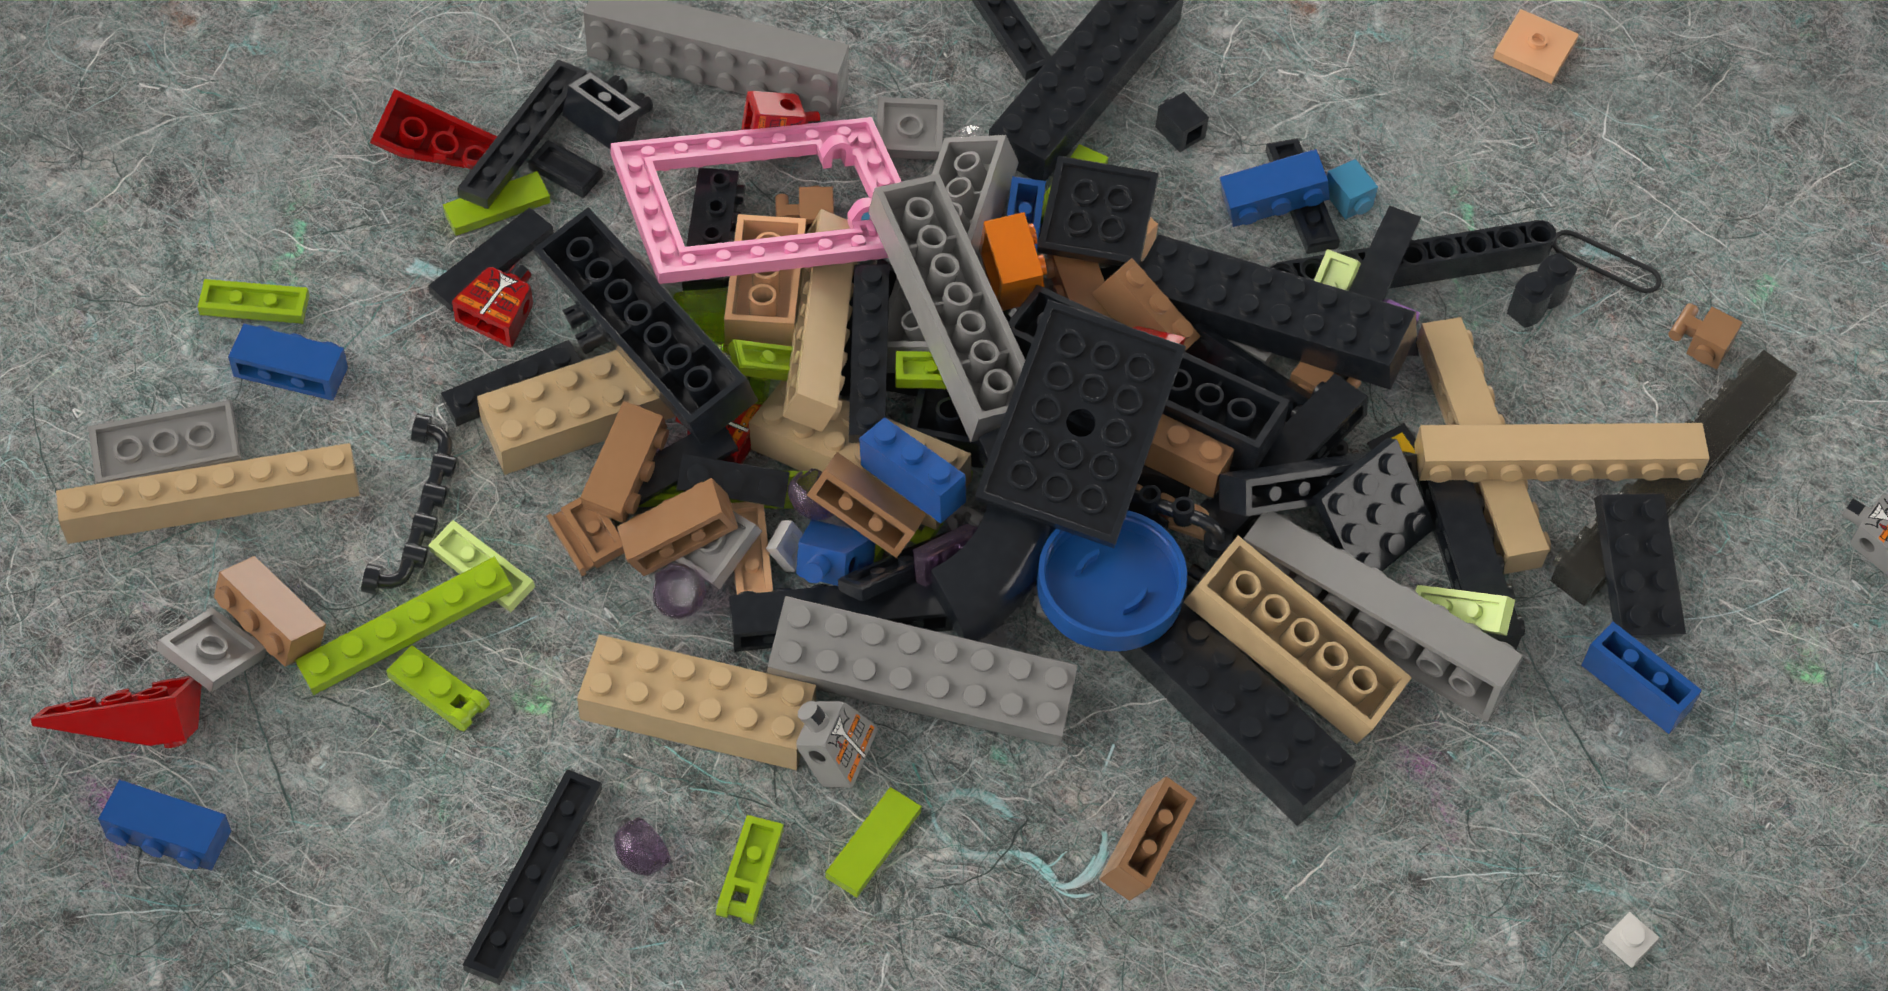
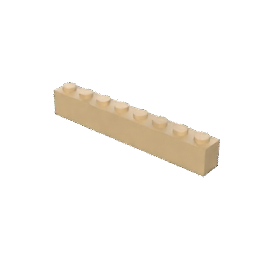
M821 209L807 233L850 229L847 219ZM858 262L802 268L792 341L793 351L790 357V370L787 379L783 417L821 432L830 420H836L842 407V401L838 400L845 381L841 371L848 355L844 352V347L850 335V329H847L846 326L853 307L849 305V301L854 293L852 278L854 276V267L858 265Z
M1462 318L1422 323L1416 344L1446 425L1505 424L1503 415L1498 414L1496 410L1493 388L1487 386L1485 381L1483 362L1480 357H1476L1474 352L1472 333L1469 329L1466 330ZM1483 480L1474 482L1476 493H1480L1483 497V514L1486 523H1490L1493 527V544L1496 553H1500L1503 557V574L1542 568L1547 554L1551 550V542L1548 533L1542 531L1539 523L1538 506L1535 502H1531L1528 494V481Z
M1703 423L1420 425L1414 443L1415 454H1417L1419 481L1431 480L1437 483L1448 480H1467L1469 482L1503 480L1514 482L1538 479L1543 482L1554 479H1573L1575 481L1609 479L1611 481H1620L1623 479L1643 478L1653 481L1660 478H1679L1681 480H1692L1694 478H1701L1710 459Z
M347 443L57 490L56 496L59 524L67 544L356 497L360 496L351 444Z

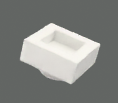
M781 521L766 547V550L785 572L796 571L798 544L803 535L793 521Z
M1629 912L1605 936L1602 943L1633 968L1657 943L1660 937Z

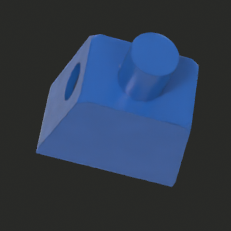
M812 520L798 544L796 574L799 577L805 578L810 583L824 582L838 586V579L874 563L876 544L855 529Z

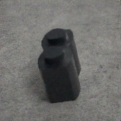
M1560 253L1548 256L1540 263L1537 271L1524 275L1517 282L1507 314L1524 328L1537 324L1544 317L1547 309L1557 307L1567 298L1578 267Z

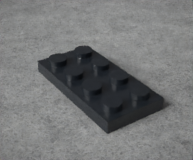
M1664 493L1601 494L1595 497V509L1613 622L1634 638L1679 637L1686 634Z

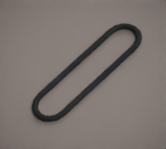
M1561 230L1556 233L1557 235L1552 247L1565 258L1638 292L1652 293L1661 286V276L1654 268L1577 232ZM1562 235L1576 237L1651 272L1656 277V284L1651 288L1637 286L1564 252L1557 246V239Z

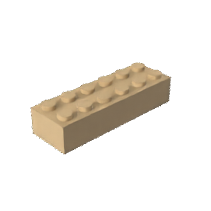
M617 350L477 396L481 422L504 475L606 441L623 401L663 415L665 420L676 417Z
M781 381L749 421L751 450L799 471L815 472V478L820 477L836 452H838L896 492L861 466L860 443H849V401L838 397V400L842 401L840 413L836 420H830L821 432L783 417L787 381ZM888 419L966 475V488L972 481L971 453ZM927 513L921 524L937 530L941 524Z
M1240 536L1236 537L1184 600L1187 606L1356 744L1374 729L1412 678Z
M599 634L577 697L580 720L797 770L801 754L797 749L796 742L804 726V723L798 717V710L808 701L816 702V685Z

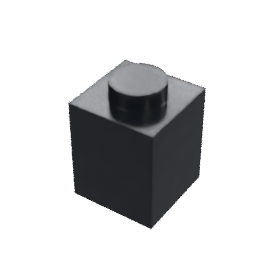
M1182 92L1174 98L1165 99L1158 106L1155 127L1179 152H1182L1205 138L1209 117L1185 92Z

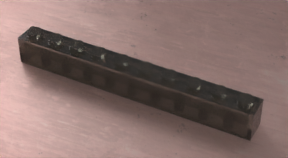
M1765 350L1754 360L1751 357L1747 358L1739 368L1736 379L1733 380L1729 377L1720 387L1717 393L1719 396L1715 400L1709 398L1702 405L1697 413L1699 417L1695 421L1688 419L1685 422L1703 423L1710 459L1701 478H1694L1692 480L1660 478L1653 481L1641 478L1633 485L1629 482L1626 483L1618 494L1664 493L1669 519L1788 394L1798 373ZM1597 516L1594 520L1596 523L1590 529L1588 526H1585L1574 539L1573 543L1575 545L1570 550L1562 549L1552 563L1555 570L1550 581L1584 607L1607 584Z

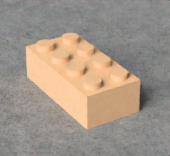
M738 214L734 241L806 234V218ZM802 268L730 276L724 316L725 346H729L733 339L792 346Z

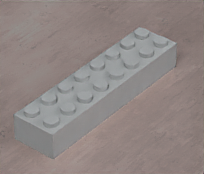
M589 0L583 12L587 56L598 60L619 63L630 68L652 71L663 76H672L688 80L692 83H701L725 91H734L746 95L747 91L793 93L799 96L804 109L838 116L848 89L849 44L665 0Z
M1006 135L945 137L932 175L940 174L984 270L979 252L984 221L1001 218L1010 191L1012 176L1015 175L1019 162ZM896 278L889 298L887 373H895L896 351L930 352L898 278Z
M940 174L874 188L868 213L970 442L978 441L980 436L1001 427L1025 363L1024 356Z
M1274 512L1261 514L1244 537V541L1409 674L1412 679L1484 721H1489L1508 692L1523 656L1513 646L1489 636L1477 625L1467 623L1454 616L1444 606L1433 604L1419 596L1414 589L1402 586L1391 580L1381 570L1370 568L1356 560L1349 552L1335 548L1323 541L1318 534L1306 531L1295 525L1283 514Z
M785 596L767 673L815 684L816 690L1058 746L1063 736L1078 665Z

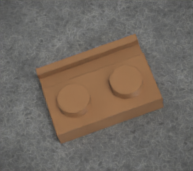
M580 498L561 507L560 512L554 515L550 513L546 516L550 526L581 576L586 575V571L595 567L597 569L624 554L620 535L609 517L585 509Z

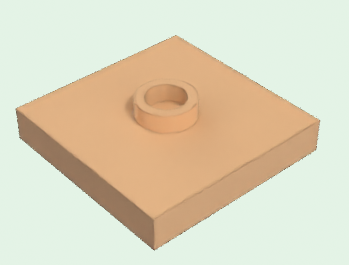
M1520 9L1496 48L1493 59L1552 84L1577 42L1579 34Z

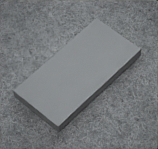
M232 400L88 426L95 484L242 461Z

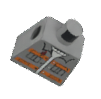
M1882 495L1872 509L1853 498L1842 514L1844 518L1859 526L1850 543L1853 548L1888 576V495Z
M808 701L804 703L798 710V717L804 723L796 742L798 751L823 787L853 788L879 728L847 703L841 701Z

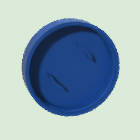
M1132 511L1127 512L1115 548L1055 529L1042 549L1037 574V593L1040 605L1054 627L1074 642L1102 651L1132 650L1145 646L1161 637L1177 619L1181 611L1187 585L1186 562L1175 539L1155 521Z

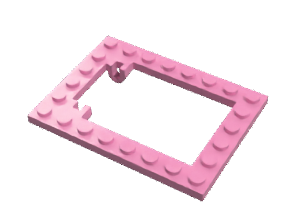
M872 117L611 143L610 154L659 284L888 258L871 217L869 220L861 221L862 215L869 211L874 188L902 182ZM817 154L823 169L832 168V160L840 158L845 167L855 166L869 198H862L856 201L848 211L847 216L850 229L685 247L656 171H669L671 169L690 167L700 168L710 165L735 164L758 160L766 161L787 157L796 158Z

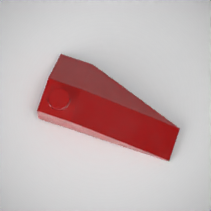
M394 89L370 143L402 158L472 169L497 136Z
M191 676L153 682L152 688L133 695L129 688L102 698L101 702L98 703L95 697H87L48 706L32 717L31 723L34 727L146 746L164 744V748H175L186 744L187 739L198 729L202 685Z

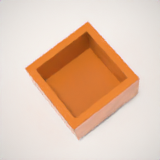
M1025 212L984 221L979 252L988 281L1002 311L1020 307L1036 285L1044 287L1043 276L1047 275L1044 256L1042 254L1037 255L1034 245L1037 244L1035 227L1033 223L1028 224Z

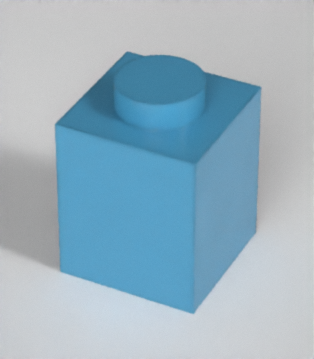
M1356 159L1328 171L1327 179L1330 201L1345 220L1357 214L1363 215L1373 207L1378 186Z

